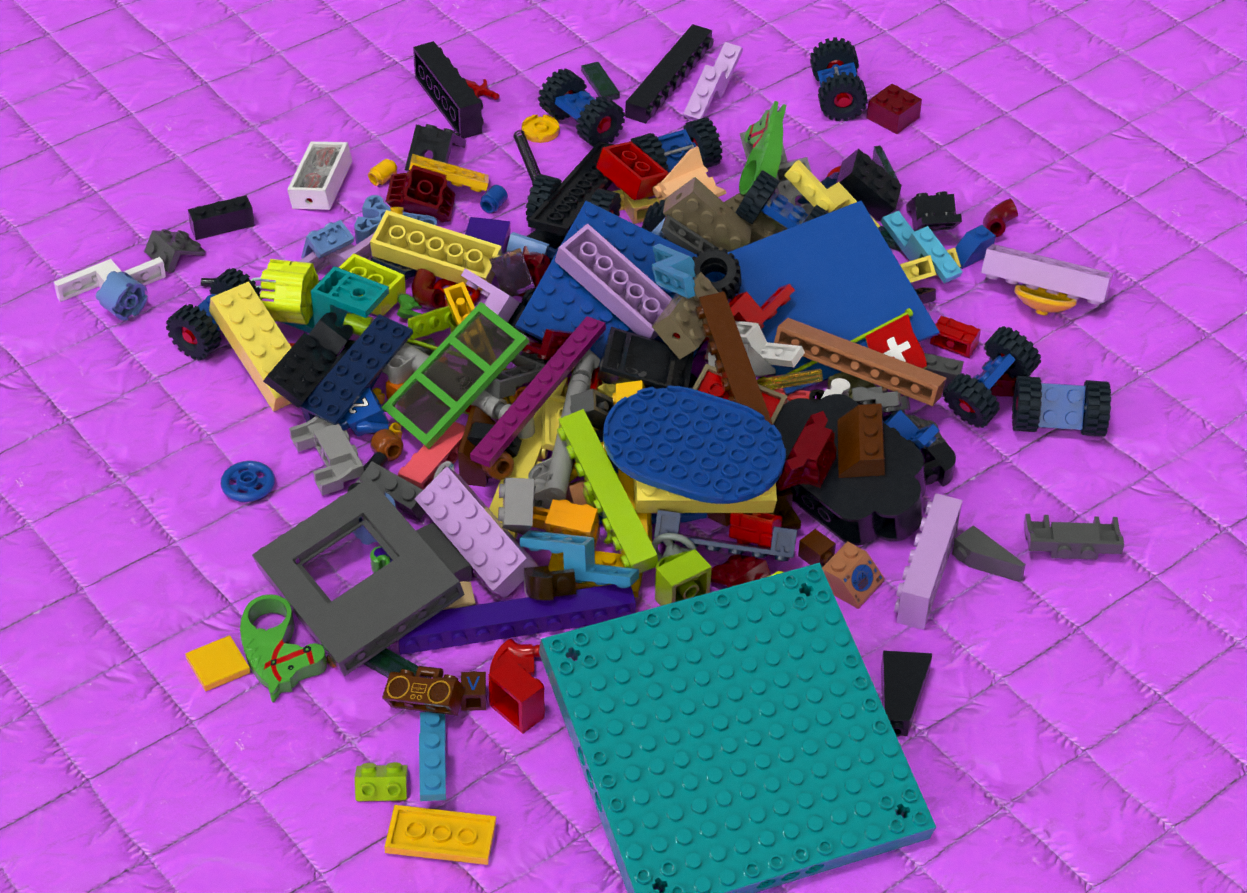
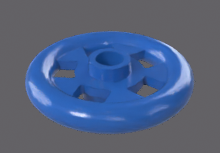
M242 461L230 466L223 473L220 485L227 497L239 502H253L271 492L275 484V476L273 471L261 462ZM261 472L265 476L259 478L256 474ZM230 480H236L237 484L230 485ZM259 484L263 485L261 489H255L258 487ZM241 489L247 491V493H240L238 491Z

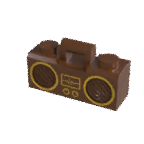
M419 666L416 675L412 671L405 669L400 670V673L390 672L382 699L392 708L458 716L466 688L453 675L445 674L443 677L442 668Z

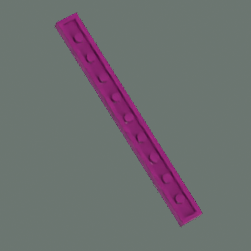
M586 316L470 453L471 461L489 468L495 463L606 330L605 322Z

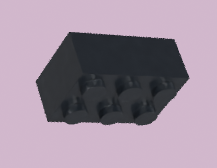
M859 148L842 161L836 182H839L857 202L862 201L867 211L878 221H881L882 217L889 215L896 209L902 186L896 178L888 174L882 166L876 164L869 155L863 153Z

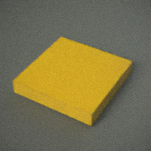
M230 635L185 653L187 662L205 692L250 673L249 665Z

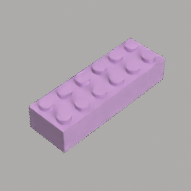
M586 224L558 248L555 262L637 335L650 339H655L658 336L652 326L672 298L589 224Z
M995 244L987 248L981 271L990 279L997 280L1000 277L1006 279L1007 283L1018 285V282L1026 284L1027 288L1035 290L1041 287L1047 289L1046 292L1058 295L1061 292L1067 294L1066 297L1079 300V297L1087 299L1088 303L1099 305L1100 302L1104 303L1108 297L1114 274Z
M446 467L415 498L418 504L491 590L501 597L506 598L524 581V568L538 567L537 563L523 547H520V544L510 532L502 528V523L498 521L496 516L463 478L449 467Z
M935 493L933 502L928 501L925 515L928 516L922 518L920 525L922 533H917L914 542L916 549H912L910 552L908 563L911 565L905 566L902 580H905V582L899 583L896 596L900 597V599L897 598L894 612L898 613L896 623L922 630L925 629L957 534L963 500Z

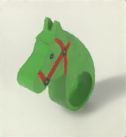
M774 101L770 110H765L761 119L750 125L746 131L744 141L753 145V148L739 181V192L744 196L762 170L774 178L777 176L782 155L783 118L786 110V105L783 104L777 111L778 101Z
M262 595L253 599L246 606L241 618L240 633L244 654L249 667L255 677L265 687L269 688L271 701L275 702L281 692H292V688L299 681L322 674L327 668L325 650L320 644L312 643L305 647L289 644L295 627L290 604L286 599L278 595ZM278 613L285 617L281 624L267 631L261 628L257 629L253 625L254 621L264 614Z

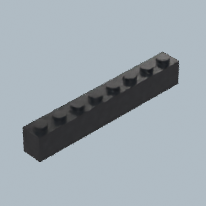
M694 24L689 27L627 99L625 105L626 118L646 124L655 115L658 108L662 107L664 101L672 95L674 89L679 87L684 77L686 78L690 70L695 68L700 58L704 57L705 52L711 49L714 42L712 30Z

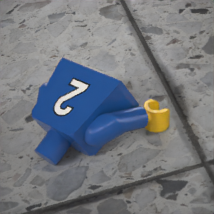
M369 386L338 422L343 431L351 428L356 436L359 437L364 434H374L382 429L392 430L400 438L402 437L401 425L394 422L391 426H388L390 422L381 408V404L385 402V394L381 393L382 391L379 388H374L372 391Z

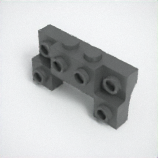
M882 386L852 388V398L858 404L882 403V412L888 413L901 410L905 414V411L910 410L909 397L901 396V393H898V391L888 392V389Z
M1025 514L1024 530L1025 539L1028 540L1029 551L1050 552L1051 558L1095 560L1098 559L1099 553L1122 554L1124 539L1119 529L1118 517H1113L1111 524H1100L1099 517L1094 516L1093 523L1051 522L1050 527L1049 515H1044L1043 521L1038 522L1031 521L1030 514Z

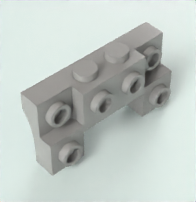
M315 416L303 424L289 428L290 438L297 451L300 452L315 447L326 465V468L313 471L314 481L322 496L344 489L343 482L361 477L364 473V467L358 457L356 446L350 444L347 431H343L339 423L333 425Z

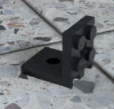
M416 124L405 170L409 171L412 154L424 157L427 151L433 152L432 159L448 163L452 145L465 148L466 140L461 138V134L451 129L444 128L442 130L430 124H426L425 127Z

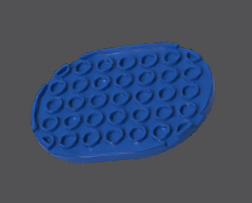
M667 386V388L659 389L649 387L638 390L636 394L628 398L624 397L618 401L609 411L604 423L603 442L605 450L612 462L622 472L644 484L700 502L714 504L738 503L763 494L780 478L786 458V448L784 447L780 432L775 425H771L764 419L765 416L745 405L686 387Z

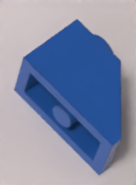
M983 225L968 231L955 247L961 265L960 268L963 269L984 259L987 248L995 243L996 235Z

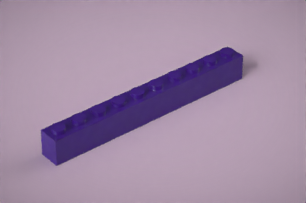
M615 584L578 589L574 595L554 597V600H535L525 597L440 611L397 640L400 655L498 639L580 628L636 613V601L631 586L620 588Z

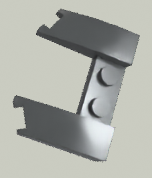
M522 352L521 355L518 354L511 361L517 367L502 371L485 391L498 399L515 395L516 387L531 382L549 360L538 358V353L529 354ZM470 360L468 361V367L462 366V372L474 383L484 373L483 370Z

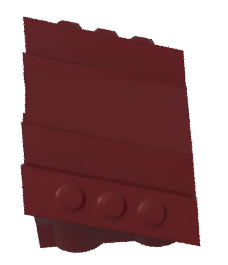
M413 165L407 173L391 175L386 203L391 207H403V210L408 213L428 215L437 218L440 222L451 221L456 194L447 186V175Z
M824 411L810 416L795 442L792 451L785 461L782 474L776 482L779 491L798 484L813 485L820 488L836 459L837 452L834 443L835 434L832 429L825 427L828 419Z

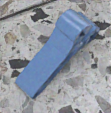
M372 195L366 198L362 207L363 217L358 216L354 225L356 244L372 235L376 231L386 210L391 211L381 196ZM403 212L404 216L437 226V220L432 216Z

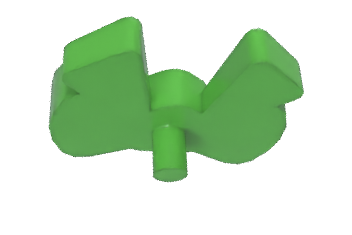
M400 294L397 301L400 304V309L397 315L399 317L408 319L421 314L412 311V308L421 309V306L413 297L407 294Z

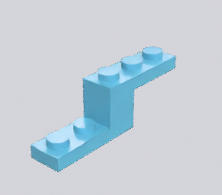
M899 211L882 217V225L909 261L931 255L935 272L944 284L961 276L963 271L928 226L914 231Z

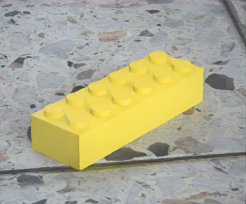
M388 210L383 215L370 241L371 252L374 257L415 270L426 269L437 277L456 283L464 282L465 286H468L466 284L468 280L461 276L465 268L491 284L502 262V248L500 245Z
M246 282L211 297L210 314L273 412L292 404L263 382L271 370L291 349V346L251 284Z
M633 479L636 513H657L658 510L679 513H773L777 502L776 483L768 491L753 499L738 503L714 504L683 497Z

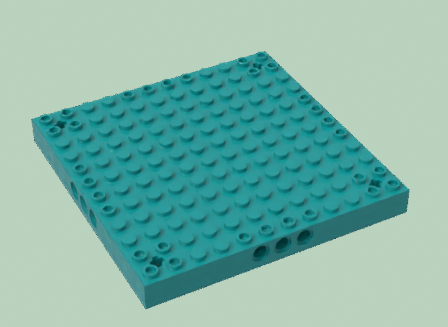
M820 563L541 639L539 648L541 660L627 893H660L659 890H663V893H757L928 840L936 829L934 820Z

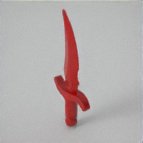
M465 79L467 85L474 90L477 98L484 95L494 100L499 99L500 95L488 89L486 79H483L481 86L474 81Z

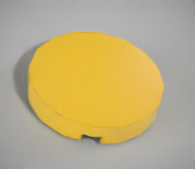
M532 115L522 122L521 130L524 132L527 140L544 143L554 140L559 135L560 128L558 121L554 117L549 115H543V117Z

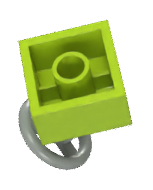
M664 533L657 536L652 542L658 555L655 574L656 602L663 606L710 593L712 567L698 553L694 543L689 538L677 533ZM672 540H676L685 544L689 549L680 548V546L674 544ZM662 541L667 546L663 555L658 550V545Z

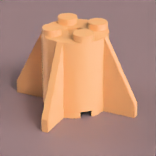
M697 146L690 149L665 179L653 187V192L658 198L659 203L694 177L717 197L727 194L725 189L716 186L713 177L708 178L706 174L708 169L703 165L699 147Z

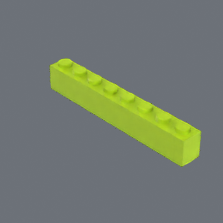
M584 409L559 418L560 428L557 429L561 441H566L568 456L570 459H575L577 463L575 464L576 472L579 477H584L586 481L583 483L588 495L592 494L595 499L593 501L594 508L598 509V514H602L604 518L602 519L603 526L606 532H611L613 536L611 541L615 550H620L622 554L620 559L623 567L639 569V574L655 568L658 563V555Z

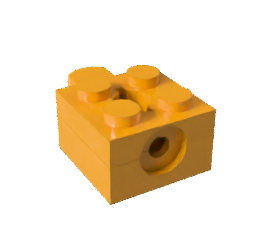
M553 499L550 509L533 506L532 527L544 529L550 533L594 537L595 549L600 534L598 509L587 504L578 505L568 500L559 501Z

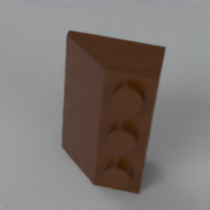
M882 403L858 405L837 420L839 478L885 475Z
M472 405L458 451L459 475L468 485L486 487L488 479H492V477L483 471L481 464L471 461L470 453L476 446L467 437L473 423L479 422L495 425L496 422L477 406Z

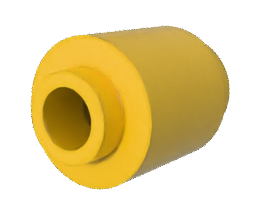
M382 160L370 169L368 173L370 182L375 186L383 185L391 179V175L397 174V165L392 160Z

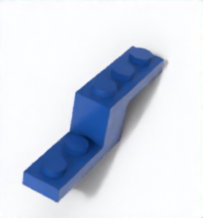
M901 410L883 417V422L890 428H895L906 440L913 441L919 450L924 446L926 448L929 447L937 439L935 435L940 431L934 424L918 429Z

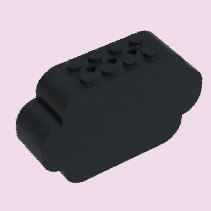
M842 394L825 396L817 403L810 399L798 398L784 404L774 425L780 432L784 447L786 448L785 461L810 416L824 411L828 419L825 427L832 429L835 434L834 443L837 448L836 459L820 488L807 484H798L789 488L793 493L792 501L843 542L846 543L848 541L856 546L868 544L877 537L886 541H901L909 537L920 527L923 518L922 497L926 491L923 454L913 441L906 440L895 428H890L883 422L885 475L839 478L837 420L856 406L863 404H858L852 398Z

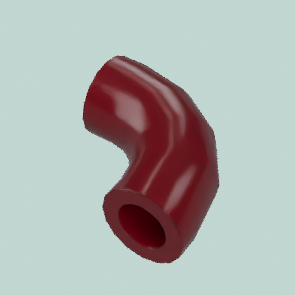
M1009 198L995 205L984 217L983 226L995 234L996 237L1004 233L1007 221L1018 217V211L1013 200Z
M426 269L417 270L412 283V295L422 308L436 310L444 306L445 296L442 290L432 289L436 277Z

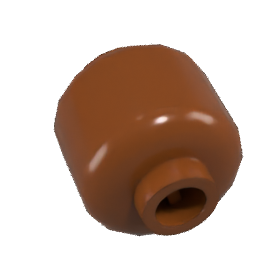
M382 429L372 437L371 449L374 453H383L388 458V462L394 461L403 451V441L392 430Z
M504 451L490 468L482 464L481 466L488 476L496 480H503L512 474L514 460L509 453Z

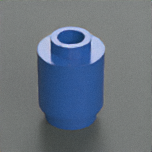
M493 185L482 196L481 208L487 213L497 211L508 198L506 190L502 186Z

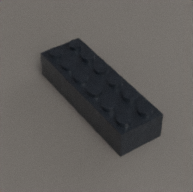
M434 41L414 46L415 79L454 131L461 134L463 139L482 134V125L484 124L481 114L483 109L482 100L477 98L474 90L467 85L465 78L460 76L458 69L454 68L450 59L443 54L442 48L438 47Z

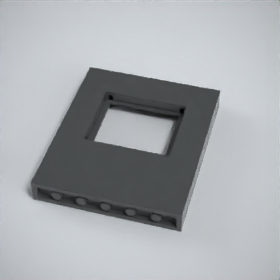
M370 478L252 554L259 570L278 594L288 601L291 610L317 643L323 646L325 653L344 676L465 595L461 583ZM363 525L393 561L331 601L302 565Z

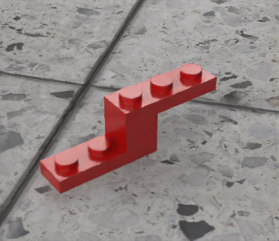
M790 284L779 287L761 307L746 291L736 295L729 302V306L735 321L758 323L762 329L764 327L763 322L777 314L778 311L776 309L780 305H785L791 299L790 295L795 289ZM705 337L703 342L708 341L709 338Z

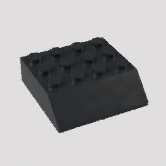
M611 327L603 350L597 379L602 380L606 384L615 385L617 383L642 380L645 388L654 387L655 389L667 388V386L689 388L694 352L679 359L666 343ZM633 369H636V370H638V373H641V372L645 371L647 374H646V377L644 378V377L639 376L638 373H637V374H631V373H635L636 371L633 370Z

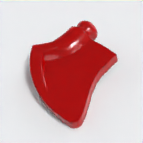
M508 639L496 651L489 673L511 658L517 664H521L530 675H534V658H540V645L518 644L514 640Z

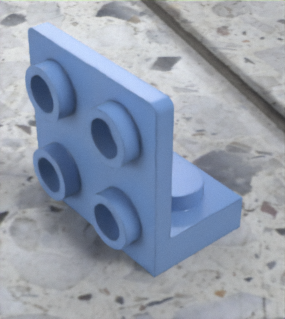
M341 220L335 223L330 222L324 228L318 231H311L306 236L301 258L303 259L314 251L317 257L321 259L353 243L354 237Z

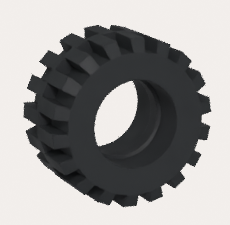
M714 247V250L706 248L705 252L699 251L697 257H692L695 263V276L700 272L704 276L711 272L723 273L725 277L722 280L711 282L713 287L718 292L724 291L727 300H732L735 294L739 293L741 269L739 261L735 259L734 254H728L726 249L719 251L718 247Z

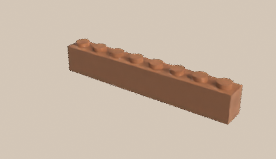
M790 318L783 321L777 328L774 343L802 346L805 352L803 357L886 389L898 391L902 395L931 406L942 397L947 379L944 376Z

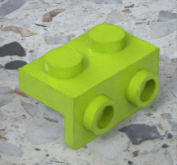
M398 762L388 763L387 765L364 763L361 766H357L355 772V800H406L408 766Z

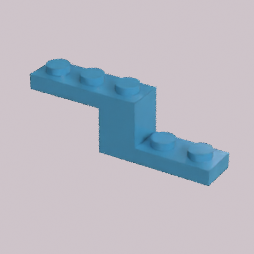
M662 244L652 246L656 263L651 266L656 285L688 299L696 296L694 291L695 282L693 280V277H696L693 259Z
M529 530L520 537V547L529 548L531 551L543 549L550 550L551 553L555 554L563 553L564 570L574 569L575 582L577 583L590 581L595 582L596 585L615 584L617 587L627 588L639 579V569L595 564L594 537Z
M420 712V801L446 800L445 714Z

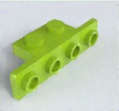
M449 306L408 318V327L413 330V334L409 339L428 336L450 328V320L453 316Z

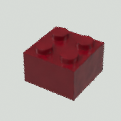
M890 84L868 100L867 119L898 134L920 118L922 99L897 85Z

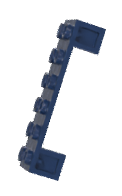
M379 314L300 406L306 422L317 416L333 425H337L411 337L413 330Z
M658 510L654 538L664 533L679 534L682 513ZM774 526L771 548L683 535L689 538L696 547H698V544L706 545L705 549L711 551L728 548V553L742 555L744 551L752 552L751 556L765 558L769 554L775 555V560L789 561L796 554L797 529Z

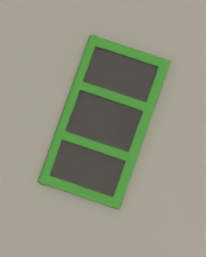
M480 302L381 408L430 449L530 341L484 303Z

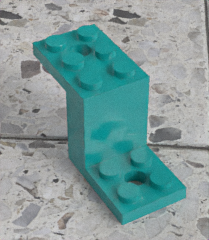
M334 266L311 290L313 315L307 325L282 323L310 333L323 315L333 312L337 315L335 325L342 328L348 312L367 318L389 294V287Z

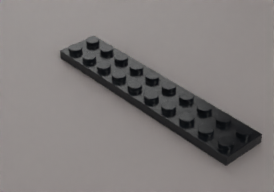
M599 141L529 218L528 227L535 228L541 232H551L557 236H566L585 201L591 202V197L594 195L595 190L598 188L607 190L613 183L596 166L602 148L614 144Z

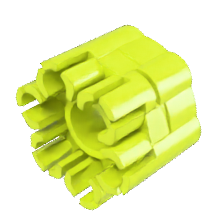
M270 259L267 269L262 272L261 279L276 280V282L261 281V288L275 291L261 290L260 298L273 299L274 302L262 301L274 321L307 325L313 315L311 290L319 283L314 264Z

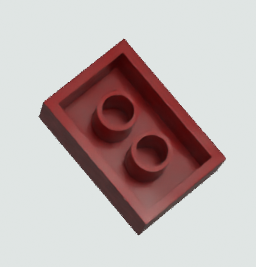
M631 141L603 147L596 166L605 177H608L633 200L655 196L653 187L662 182L669 174V172Z

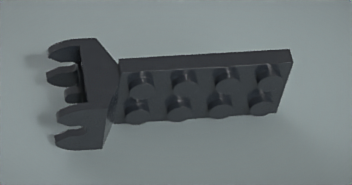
M329 312L323 315L309 335L304 333L263 380L264 383L297 408L304 403L323 380L336 360L337 355L353 334L351 325H344L342 328L335 325L337 320L336 313Z

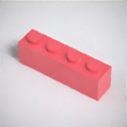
M454 422L430 449L423 445L417 453H414L406 466L399 470L398 476L424 490L433 481L435 472L442 463L450 461L454 464L458 459V451L466 426Z

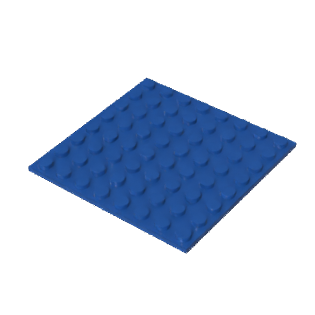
M585 201L562 242L563 244L586 224H589L655 284L651 265L656 263L652 246L662 244L691 258L693 256L697 257V254L588 201ZM556 252L515 327L543 341L546 329L574 332L586 316L605 322L606 330L590 348L600 358L601 363L603 350L611 327L636 333L555 262ZM711 272L705 275L710 282L722 280L718 272ZM659 286L671 298L675 296L676 293ZM659 335L654 339L665 343Z
M862 201L727 252L728 254H734L735 259L739 261L741 286L738 294L747 291L759 307L779 287L790 284L795 289L790 295L791 299L785 305H780L776 309L778 311L777 314L763 322L764 327L761 330L766 341L769 343H774L778 326L787 318L851 341L905 313V310L908 308L913 312V316L909 317L918 342L940 333ZM718 272L721 279H723L725 275L723 273ZM865 338L856 342V344L867 347ZM802 356L795 367L771 366L776 369L775 377L779 378L812 360ZM818 362L779 382L785 395L788 396L796 391L825 381L830 376L842 371Z

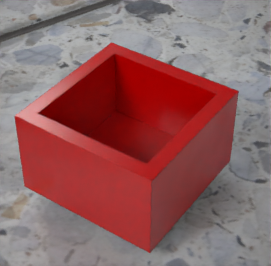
M510 658L488 674L490 706L522 734L545 718L544 685L539 679L532 677L521 664H517Z

